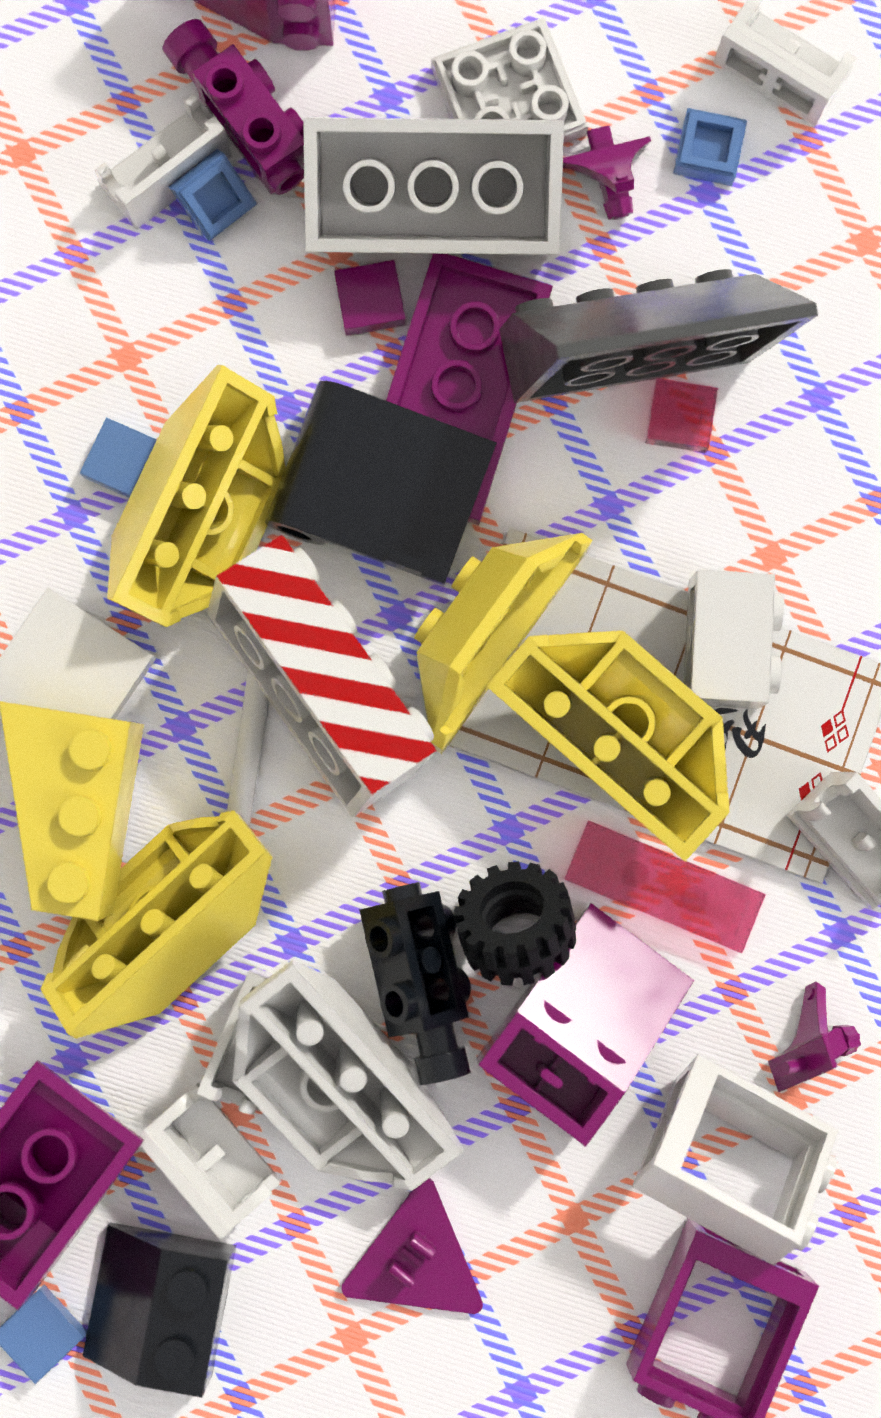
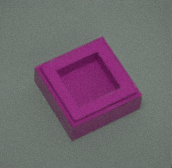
M395 259L334 270L346 336L406 326Z

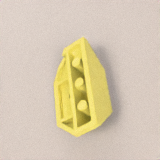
M216 365L168 418L111 536L107 599L161 626L169 627L181 621V618L208 608L216 575L257 550L268 526L265 520L286 468L282 440L275 419V414H277L275 396L227 367Z
M577 533L492 547L482 562L472 556L451 585V588L459 594L444 613L435 607L416 632L414 639L422 644L416 653L426 719L434 735V739L430 742L441 755L489 688L485 685L518 649L587 553L593 540L585 534Z
M623 630L529 636L485 685L683 861H687L730 813L723 718Z
M232 810L220 813L216 817H199L168 824L120 869L113 915L99 921L76 917L71 918L57 950L53 972L47 973L40 988L69 1036L77 1039L160 1014L256 925L272 856L237 812Z

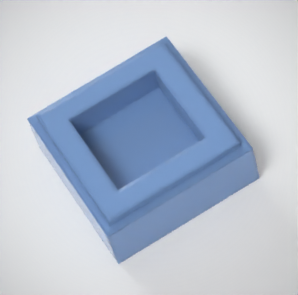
M687 108L673 174L732 186L737 174L747 120Z
M218 149L168 186L200 234L208 241H211L257 205V202L225 153Z
M106 417L80 474L91 482L130 498L157 439Z
M44 1284L19 1310L0 1326V1346L31 1381L36 1384L85 1337L87 1330Z

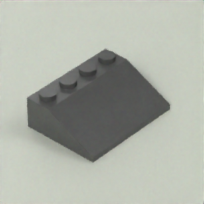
M720 269L697 276L695 284L674 287L672 279H658L637 286L636 293L614 297L613 289L603 288L578 295L576 303L554 306L551 298L530 300L515 307L516 313L511 314L499 331L514 403L750 363L819 316L815 301L758 274L733 277L731 269Z

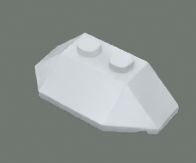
M292 959L240 1000L233 1082L318 1172L365 1182L393 1183L394 1188L413 1191L463 1153L462 1144L428 1087L420 1085L417 1069L335 979Z

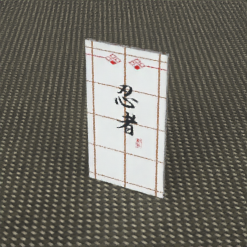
M510 527L508 533L503 536L502 542L503 545L540 540L541 538ZM584 555L523 642L529 636L623 630L683 682L688 592ZM782 627L780 631H773L772 656H780L781 658L780 688L777 694H770L769 703L759 709L710 706L723 718L730 813L705 841L802 878L823 884L824 878L829 873V863L788 818L787 814L831 772H858L861 775L881 718V663ZM488 689L448 745L628 812L490 689Z

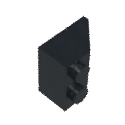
M110 1222L107 1226L83 1357L135 1386L203 1398L213 1376L237 1245Z

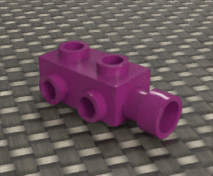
M191 19L176 27L165 39L162 46L163 53L178 73L187 74L197 87L202 103L211 115L215 116L225 128L228 138L251 167L254 176L262 182L271 195L273 193L282 195L291 191L304 178V122L292 107L285 111L281 109L271 95L276 91L274 84L258 60L254 58L247 63L234 44L218 54L216 51V39L200 19Z

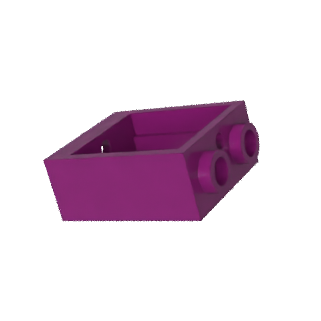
M687 1218L626 1362L632 1380L638 1383L636 1391L651 1402L665 1408L672 1409L676 1401L699 1411L697 1418H765L820 1286L807 1272L781 1260L772 1265ZM697 1260L778 1297L737 1396L655 1359Z

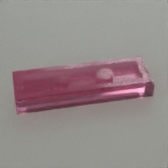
M589 820L585 823L563 877V880L741 954L744 951L766 894L688 861L685 862L681 858Z

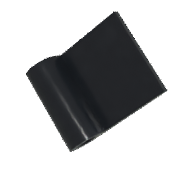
M319 381L265 523L274 530L314 545H324L325 542L444 586L497 443L336 382Z

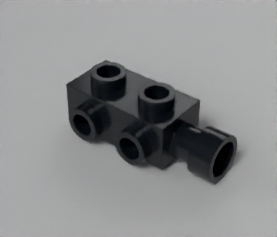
M420 882L383 890L384 904L359 909L388 1037L415 1033L420 1056L415 1057L414 1061L420 1085L440 1083L470 1074L471 1070L465 1046H458L453 1022L469 1018L466 1002L471 994L469 977L464 970L457 967L451 942L456 932L454 914L449 907L442 904L440 891L422 894Z

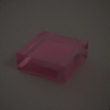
M656 378L645 444L706 453L710 446L718 388Z

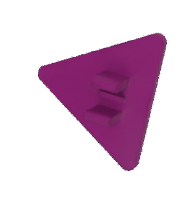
M431 1178L408 1194L342 1282L341 1290L345 1297L468 1314H477L482 1310L483 1300L436 1185Z

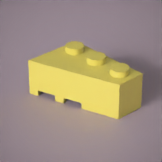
M0 701V713L31 910L95 921L113 915L144 724Z

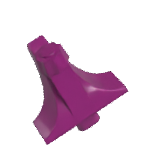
M610 125L586 131L591 151L563 157V169L577 171L599 182L605 202L603 207L608 220H619L634 214L633 200L628 192L634 190V176L631 170V163L634 156L651 142L650 136L614 145Z
M817 981L805 987L799 1025L791 1045L784 1052L768 1061L778 1092L835 1069L837 1067L836 1059L840 1055L845 1057L855 1053L861 1046L860 1034L855 1026L835 1025L828 1031L826 987Z

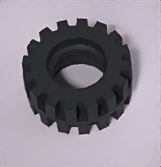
M517 861L508 862V870L500 871L497 865L487 868L488 877L484 879L479 875L474 876L469 881L471 891L462 889L457 897L459 906L454 908L458 937L471 968L474 971L479 969L482 978L490 982L497 975L501 985L513 986L514 978H522L523 985L535 983L533 975L541 973L545 979L555 973L553 965L555 962L564 966L570 958L568 948H575L577 940L575 931L577 929L568 890L564 882L559 883L557 874L550 869L542 874L541 866L531 862L527 869H521L520 863ZM528 913L539 916V919L532 926L517 933H501L492 930L503 918L513 914Z

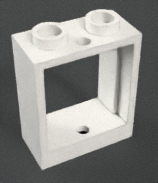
M698 1054L676 1078L631 1187L768 1263L775 1265L794 1249L804 1250L814 1235L819 1215L813 1212L812 1209L817 1194H821L827 1188L836 1171L838 1159L832 1156L831 1153L839 1130ZM704 1110L793 1158L773 1218L764 1215L681 1169Z

